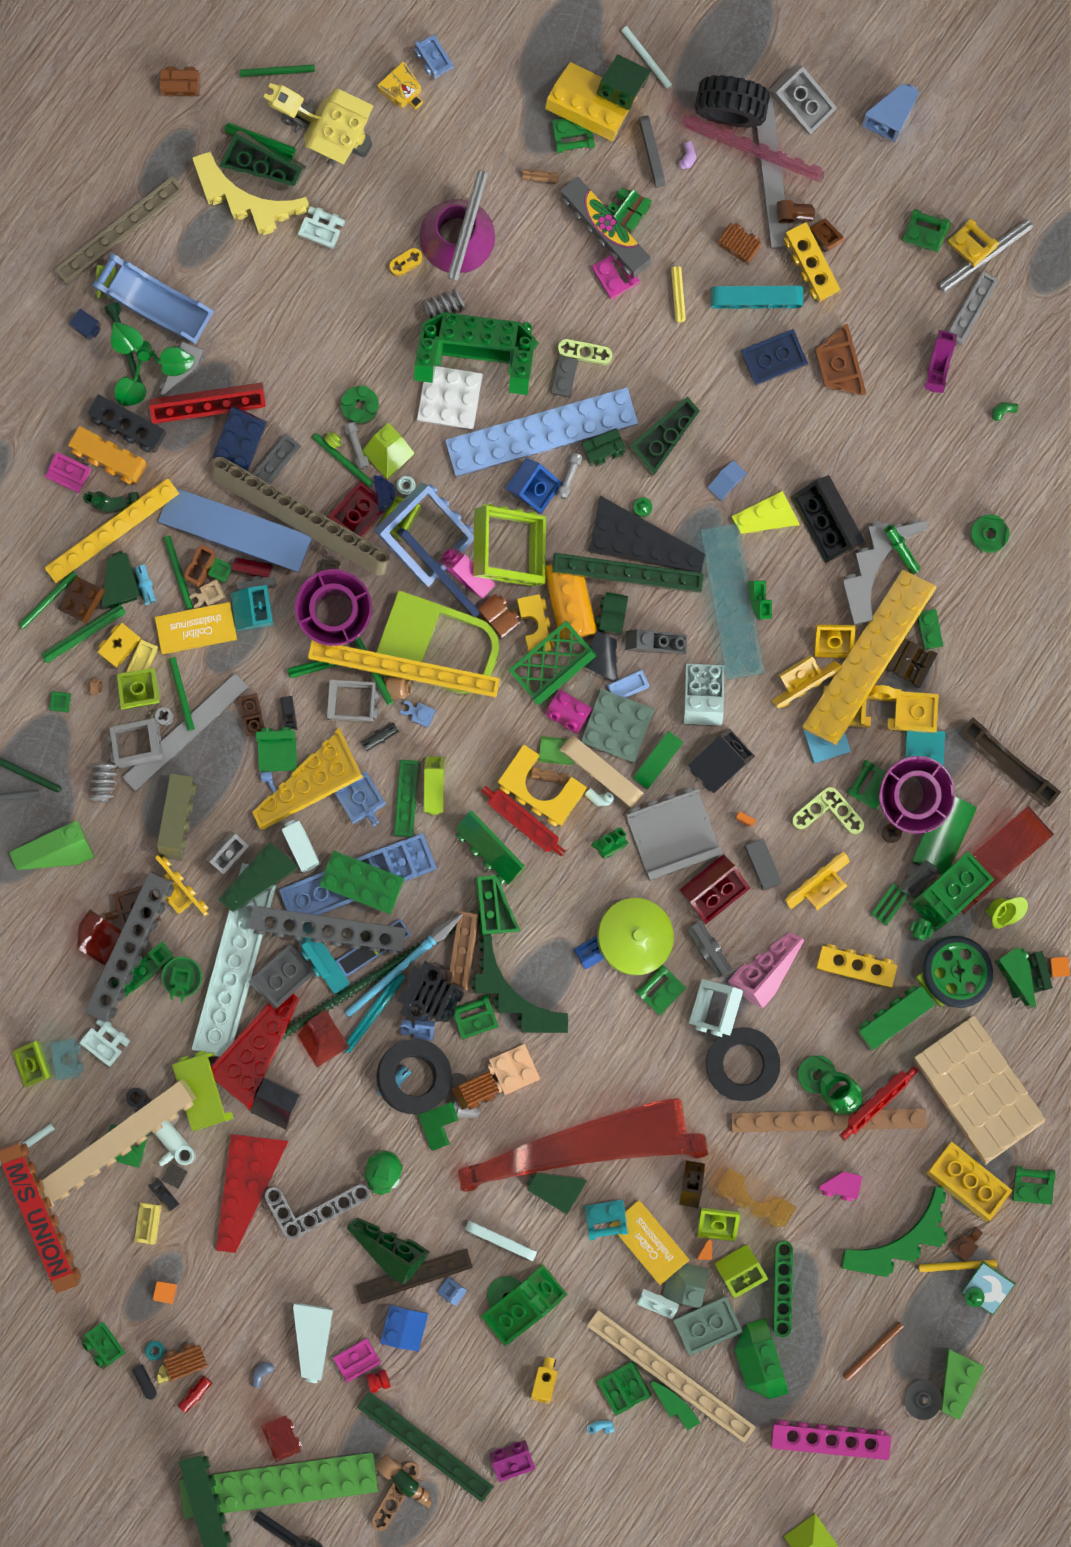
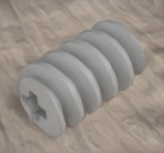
M452 289V295L446 291L445 298L441 294H438V300L432 296L431 303L424 299V308L428 319L446 311L447 313H452V309L459 313V306L466 310L462 296L456 289Z
M97 762L99 764L94 765L93 769L98 772L92 773V776L97 779L91 781V784L96 787L90 789L95 795L89 796V799L97 802L112 803L108 799L114 798V795L110 794L109 791L115 790V788L110 786V784L115 783L116 780L112 779L111 776L117 775L116 772L112 771V768L117 766L112 763Z

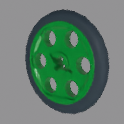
M950 936L937 941L928 950L923 963V977L928 990L938 1001L951 1007L965 1008L980 1002L987 995L993 981V967L991 959L980 944L963 936ZM964 949L970 953L968 960L961 957L960 953ZM943 951H948L951 954L950 961L943 959ZM974 965L981 968L980 975L973 974L972 967ZM957 967L958 970H962V973L959 976L957 973H954V970L957 969ZM936 968H941L944 971L943 978H938L935 975ZM967 982L972 983L974 986L972 993L967 992L965 989ZM948 984L955 986L956 991L954 994L947 992L946 986Z

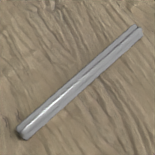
M482 170L477 172L449 269L448 278L451 280H458L488 176L487 172Z
M1027 219L1000 238L997 248L977 266L973 267L968 262L939 284L941 291H948L1031 230L1033 227L1032 223Z

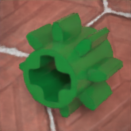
M918 918L917 922L912 921L909 930L913 931L911 936L921 941H925L926 937L931 938L934 929L930 928L932 923Z

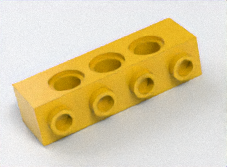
M807 222L786 232L783 241L786 247L790 248L794 254L792 259L796 266H800L802 270L800 273L805 283L808 282L811 288L809 289L811 297L820 302L838 293L841 289ZM798 242H803L806 244L805 251H801L798 249ZM807 259H812L815 262L814 268L806 265ZM815 276H821L824 283L822 285L816 284Z
M827 943L826 947L821 946L815 969L892 988L898 966L893 964L894 960L882 958V961L876 960L874 955L864 953L863 956L856 955L855 950L845 948V951L837 950L838 946ZM835 955H840L843 958L841 966L834 964L833 958ZM854 960H859L862 963V968L859 971L852 968ZM874 964L878 965L881 969L880 974L877 976L871 973V967Z

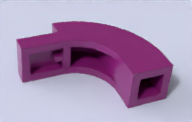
M938 330L924 384L925 389L933 393H944L957 334Z

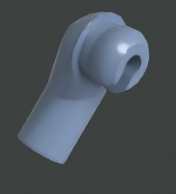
M262 1362L253 1371L251 1386L261 1387L262 1377L267 1373L271 1374L274 1371V1365L268 1362Z

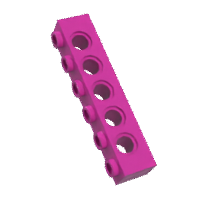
M778 1420L777 1423L772 1424L771 1448L889 1460L891 1436L886 1434L887 1431L875 1430V1433L867 1432L865 1428H855V1431L847 1430L848 1427L836 1426V1429L828 1428L826 1424H816V1427H812L806 1422H797V1425H792L787 1420ZM794 1430L797 1432L796 1439L788 1440L787 1433ZM808 1433H816L817 1437L814 1442L806 1440ZM830 1434L836 1436V1441L833 1444L826 1443V1437ZM847 1437H855V1444L853 1446L845 1444ZM869 1438L875 1440L872 1448L865 1447V1441Z

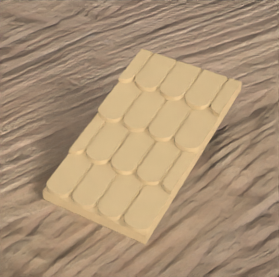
M972 1016L952 1032L938 1040V1042L914 1057L915 1063L985 1165L1045 1122L1042 1112L1028 1095L1027 1090L1008 1066L1007 1061L975 1016Z

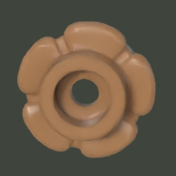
M93 677L92 680L88 681L87 690L91 695L95 696L102 693L103 682L101 679Z

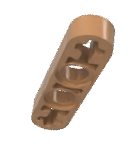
M409 1461L404 1464L401 1470L408 1472L406 1467L414 1466L416 1474L412 1473L410 1476L416 1480L420 1467L416 1462ZM394 1482L373 1516L372 1526L377 1531H384L388 1528L406 1497L396 1491ZM389 1499H393L396 1502V1508L393 1510H388L385 1506V1502ZM383 1509L385 1513L391 1514V1517L389 1518L386 1515L384 1519L386 1525L379 1527L375 1519L382 1517L383 1512H380V1510Z

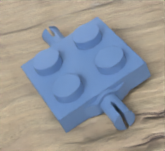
M366 771L362 774L363 778L334 793L353 824L368 817L372 826H375L379 821L374 813L385 806L386 802Z

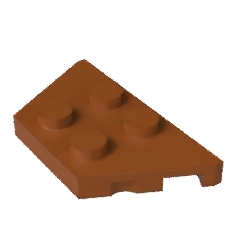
M845 324L815 350L825 388L866 395L849 326Z

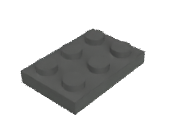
M289 944L249 980V983L276 1010L307 982L315 972L311 968L313 966Z

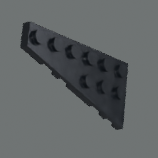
M600 496L589 552L691 572H702L705 553Z

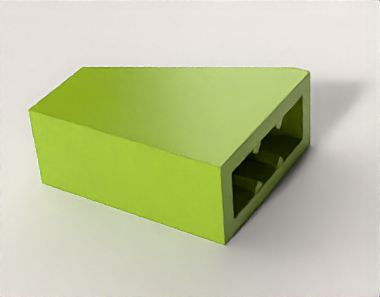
M426 756L424 812H428L431 815H437L444 811L445 757Z

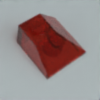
M89 909L79 924L77 948L105 966L122 930Z
M327 1010L310 1019L298 1034L299 1039L316 1067L321 1066L350 1047Z

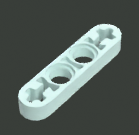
M468 1220L466 1231L534 1261L537 1251Z

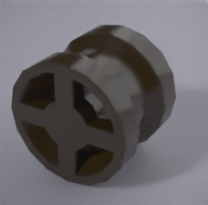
M891 823L887 824L882 830V837L888 843L897 842L902 836V830L896 828Z

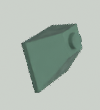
M685 1264L666 1280L663 1297L673 1302L701 1308L708 1268Z

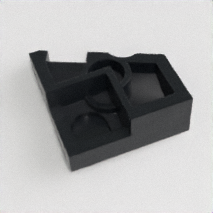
M596 631L590 648L597 655L584 667L617 681V639Z

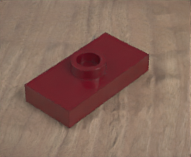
M237 557L232 563L231 570L245 572L249 576L259 575L269 578L273 565Z

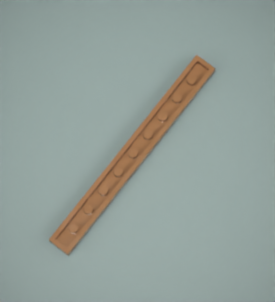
M883 1109L860 1130L926 1128L925 1109ZM833 1111L731 1113L732 1132L845 1130L848 1126V1119L852 1114L840 1115L835 1114Z

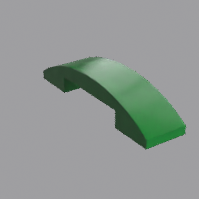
M163 941L148 952V955L141 960L139 966L134 968L132 972L134 977L131 983L125 986L124 991L126 994L124 998L138 989L174 958V955ZM118 979L112 982L114 987H117L119 984Z

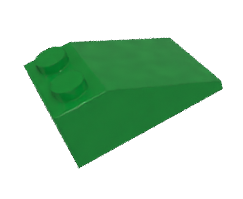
M1015 947L994 962L1025 1007L1031 1009L1036 1006L1030 963L1027 960L1029 956L1023 948Z

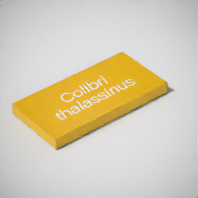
M230 602L155 617L162 655L237 640Z
M640 1200L626 1211L628 1234L622 1235L621 1233L618 1236L658 1284L662 1285L690 1260ZM620 1221L613 1222L610 1226H620Z

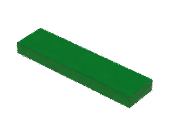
M400 760L394 836L413 837L419 761Z

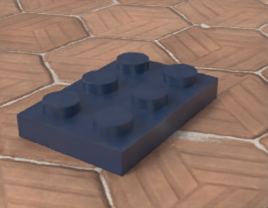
M794 329L741 350L755 386L808 365Z
M235 406L231 407L212 459L223 457L249 471L268 421Z

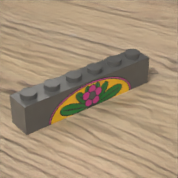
M578 176L561 189L562 198L560 199L563 204L573 209L574 216L586 224L585 228L590 234L594 233L598 237V243L610 251L609 254L615 262L619 261L622 264L621 268L627 275L630 274L635 278L651 265V257Z

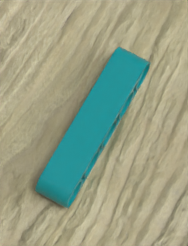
M715 286L710 288L711 308L803 307L802 286Z

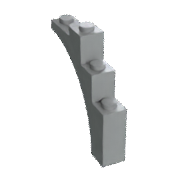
M920 519L910 521V525L902 526V524L895 525L898 533L905 540L928 529L927 522H921ZM882 521L871 523V526L867 529L872 550H869V547L862 548L854 556L859 576L857 577L856 574L848 575L841 583L851 622L855 626L873 621L871 590L874 578L881 562L893 550L889 538L883 531L888 526V523L882 524Z

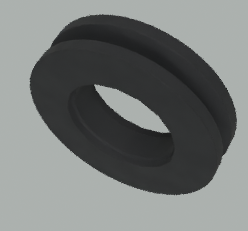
M748 1027L734 1028L730 1035L722 1034V1037L718 1036L710 1046L706 1057V1071L711 1084L720 1094L732 1100L751 1101L765 1095L776 1083L780 1073V1057L775 1044L761 1031ZM739 1044L754 1047L762 1057L763 1067L761 1074L755 1081L749 1084L733 1082L724 1071L723 1061L725 1054L730 1048Z
M408 1039L391 1047L381 1058L376 1074L377 1086L382 1098L395 1110L406 1114H420L435 1108L445 1099L451 1087L452 1070L449 1060L439 1047L426 1040ZM417 1057L423 1059L432 1070V1085L421 1096L405 1094L396 1083L395 1073L397 1066L405 1058Z

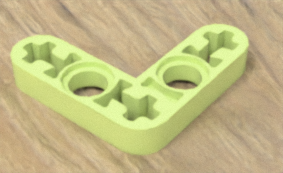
M832 787L823 790L792 818L793 826L796 829L802 830L829 809L850 834H858L864 828L862 819L842 795ZM827 791L829 793L833 792L835 794L833 798L836 802L838 801V799L842 801L838 803L834 807V809L831 806L834 804V802L831 799L828 801L826 800ZM813 803H817L821 807V811L818 814H814L810 810V806ZM839 806L847 807L848 813L846 816H840L837 813ZM806 809L813 819L810 820L808 817L804 820V826L802 824L797 825L798 819L796 817L802 818L806 814L803 812ZM851 813L854 815V817L851 818L852 821H858L860 823L858 825V831L857 829L852 830L850 828L852 824L849 820L847 821V823L844 822V820L847 819L851 815Z

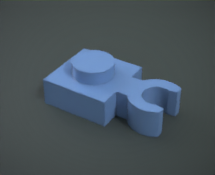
M404 701V704L409 706V710L406 712L400 710V713L404 716L412 715V722L429 728L436 710L421 703H418L417 707H413L411 702Z
M407 1019L402 1020V1035L414 1034L416 1039L433 1041L435 1021L416 1020L415 1023H412Z

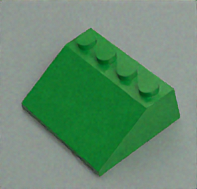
M470 810L455 830L458 832L456 836L462 843L466 841L471 846L469 850L476 857L480 855L484 859L483 865L489 871L493 869L497 873L498 880L503 885L505 883L510 885L525 871V865Z

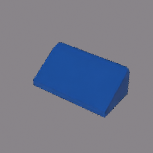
M597 936L573 949L585 969L604 959L598 947Z

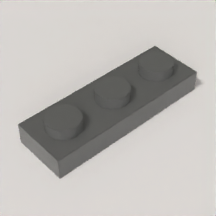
M285 434L253 475L271 484L301 448V445Z

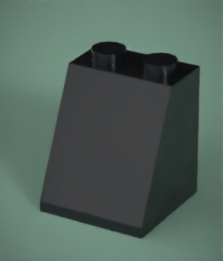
M729 728L717 737L688 766L691 768V773L704 782V787L708 791L715 793L746 766L755 755Z
M264 1078L256 1094L251 1113L286 1130L303 1094L270 1078Z

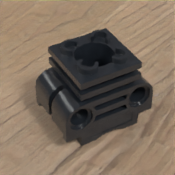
M424 961L422 967L413 966L409 975L408 985L401 992L397 1000L404 1004L400 1014L412 1020L423 1021L435 1018L434 1020L437 1022H448L455 1015L456 1010L454 1008L457 1002H460L464 996V987L451 982L452 973L447 967L437 962L430 963Z

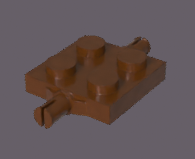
M143 885L113 894L115 910L105 913V916H109L106 917V920L118 918L122 928H124ZM152 892L153 899L157 900L159 897H156ZM148 907L144 910V915L147 918L151 916V910ZM160 914L158 916L157 922L161 921Z

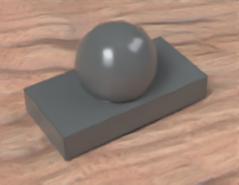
M927 860L921 865L912 864L906 871L907 879L899 887L903 892L914 898L940 870Z

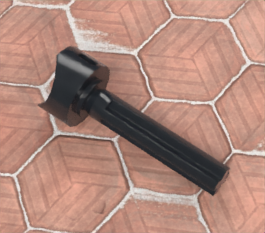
M261 1511L253 1519L254 1522L291 1547H323L313 1537L305 1542Z

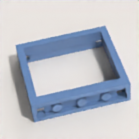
M421 482L373 531L418 580L429 587L436 579V576L430 570L425 573L389 532L426 495L435 502L464 534L452 548L462 553L474 541V535L472 534L474 531L468 524H463L460 521L462 517L455 510L451 511L449 509L450 504L443 497L439 498L436 494L438 491L432 484L427 485ZM439 561L437 562L440 568L444 571L446 568Z

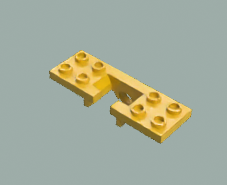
M824 685V687H823V694H824V692H825V690L827 689L828 686H825V685ZM885 685L874 686L849 726L870 728L871 717H865L866 700L896 702L895 719L888 718L887 729L936 733L939 694L904 692L901 689H894Z

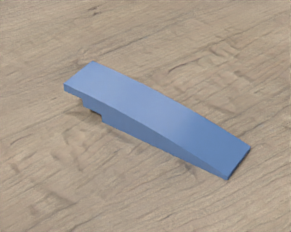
M177 489L179 494L163 507L158 523L297 573L300 572L312 538L304 533Z
M424 833L356 858L405 878L404 882L438 869ZM325 871L279 889L286 910L322 915L356 901L320 887Z

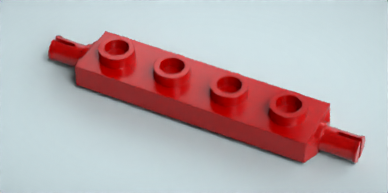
M487 785L481 790L482 793L490 798L488 805L541 849L546 853L553 850L560 857L563 856L561 852L565 853L566 850L557 844L559 837L500 789L493 792Z
M912 1066L906 1073L901 1071L898 1075L895 1074L885 1087L878 1089L871 1100H867L857 1113L854 1112L849 1117L847 1128L839 1134L841 1139L845 1141L851 1134L855 1135L909 1084L911 1078L918 1073L917 1068Z

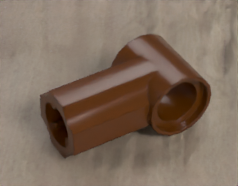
M791 200L777 202V221L779 223H791L794 221L811 222L814 219L815 208L813 204H796Z

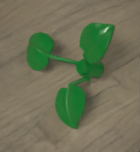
M113 323L110 338L112 348L121 354H129L133 350L138 358L134 379L122 377L116 383L115 398L120 405H135L144 400L146 388L143 383L136 381L142 361H148L151 356L154 357L157 363L162 364L161 370L168 376H179L192 366L194 356L183 349L167 347L161 352L159 359L155 351L152 350V345L148 341H143V337L138 330L123 323Z

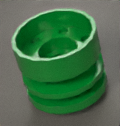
M177 957L170 960L162 971L164 988L169 993L173 989L169 987L173 966L190 969L193 971L189 991H184L185 997L193 995L199 989L202 982V972L199 965L187 957Z

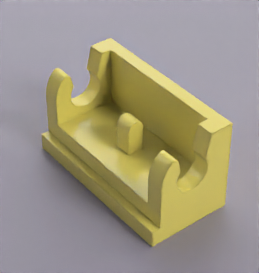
M140 1202L135 1242L156 1244L161 1205Z

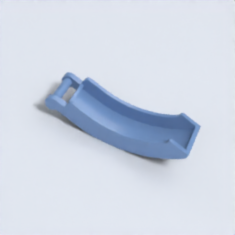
M111 253L108 257L109 261L98 280L92 284V287L155 325L196 344L214 311L201 302L170 288L128 261H124ZM115 264H118L120 267L107 288L103 284Z

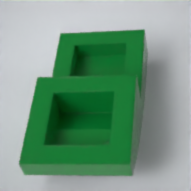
M766 580L748 581L750 602L756 618L772 619V600H766Z

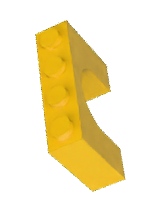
M523 745L499 779V789L507 795L509 793L515 795V800L520 804L525 805L527 803L532 807L531 811L536 815L541 816L543 814L548 818L546 821L554 827L557 825L561 827L587 790V787L571 777L561 793L554 799L548 801L535 799L528 792L525 783L528 773L540 755L526 745Z

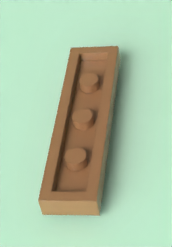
M461 910L458 912V915L462 913L463 916L459 919L456 926L450 971L452 973L451 982L463 986V990H468L479 914Z

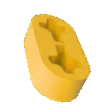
M412 248L394 258L390 262L391 273L396 277H400L418 267L423 261L421 251ZM411 254L419 255L417 257L418 261L411 260L407 262L411 259ZM396 263L398 265L405 263L401 267V271L393 270L395 268Z

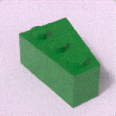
M491 875L474 878L477 914H479V936L520 932L519 925L516 923L497 876Z

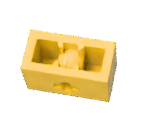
M123 623L117 624L110 632L112 634L110 638L103 640L98 647L100 649L98 653L117 669L139 644L140 640H142ZM116 641L121 642L122 647H116L114 643Z

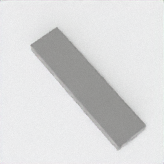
M985 271L981 272L948 331L957 334L956 343L961 346L999 279Z

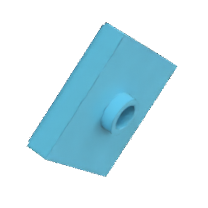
M803 729L814 764L851 752L845 733L835 746Z

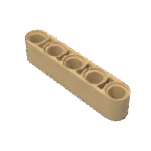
M571 735L559 749L629 808L632 809L644 795L641 790L575 736Z

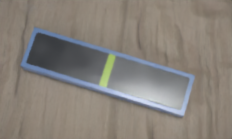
M401 919L390 925L406 928ZM406 929L405 939L411 936L408 929ZM384 933L380 936L382 944L390 943L391 937L389 934ZM361 946L360 949H353L336 960L345 976L348 977L385 953L388 949L380 948V951L377 952L368 950V946Z

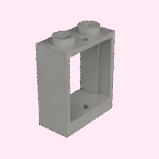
M330 680L327 719L374 723V718H378V707H375V700L379 699L380 694L379 689L376 688V683ZM338 687L371 689L369 716L336 714Z
M154 718L109 727L108 741L113 749L110 755L112 763H115L117 767L124 768L164 759L159 723ZM148 728L151 752L121 758L118 734Z

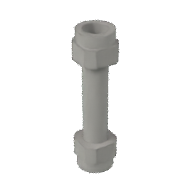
M355 422L346 424L344 426L346 436H350L357 457L355 459L356 466H358V469L366 468L369 466V460L363 454L357 432H359Z
M572 453L569 460V469L562 486H559L557 492L558 497L568 498L570 493L569 487L583 456Z

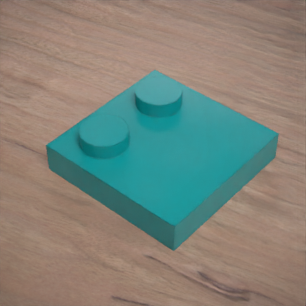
M906 731L905 758L924 756L939 762L944 767L945 731H937L936 733Z

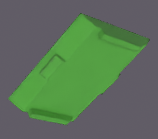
M541 736L539 762L573 765V761L559 750L567 739Z

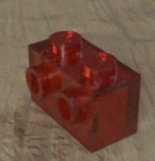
M286 1415L261 1426L275 1463L301 1452L300 1440L298 1437H295L293 1423Z

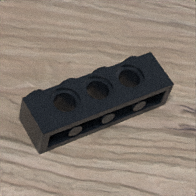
M100 394L97 395L87 413L92 423L98 426L101 424L105 425L107 431L114 435H117V433L123 435V439L131 444L134 442L140 444L139 448L148 453L150 451L156 453L167 434L159 426ZM109 412H113V419L106 420L105 415ZM123 422H131L130 427L122 429L121 425ZM141 430L147 431L145 438L138 437V433Z

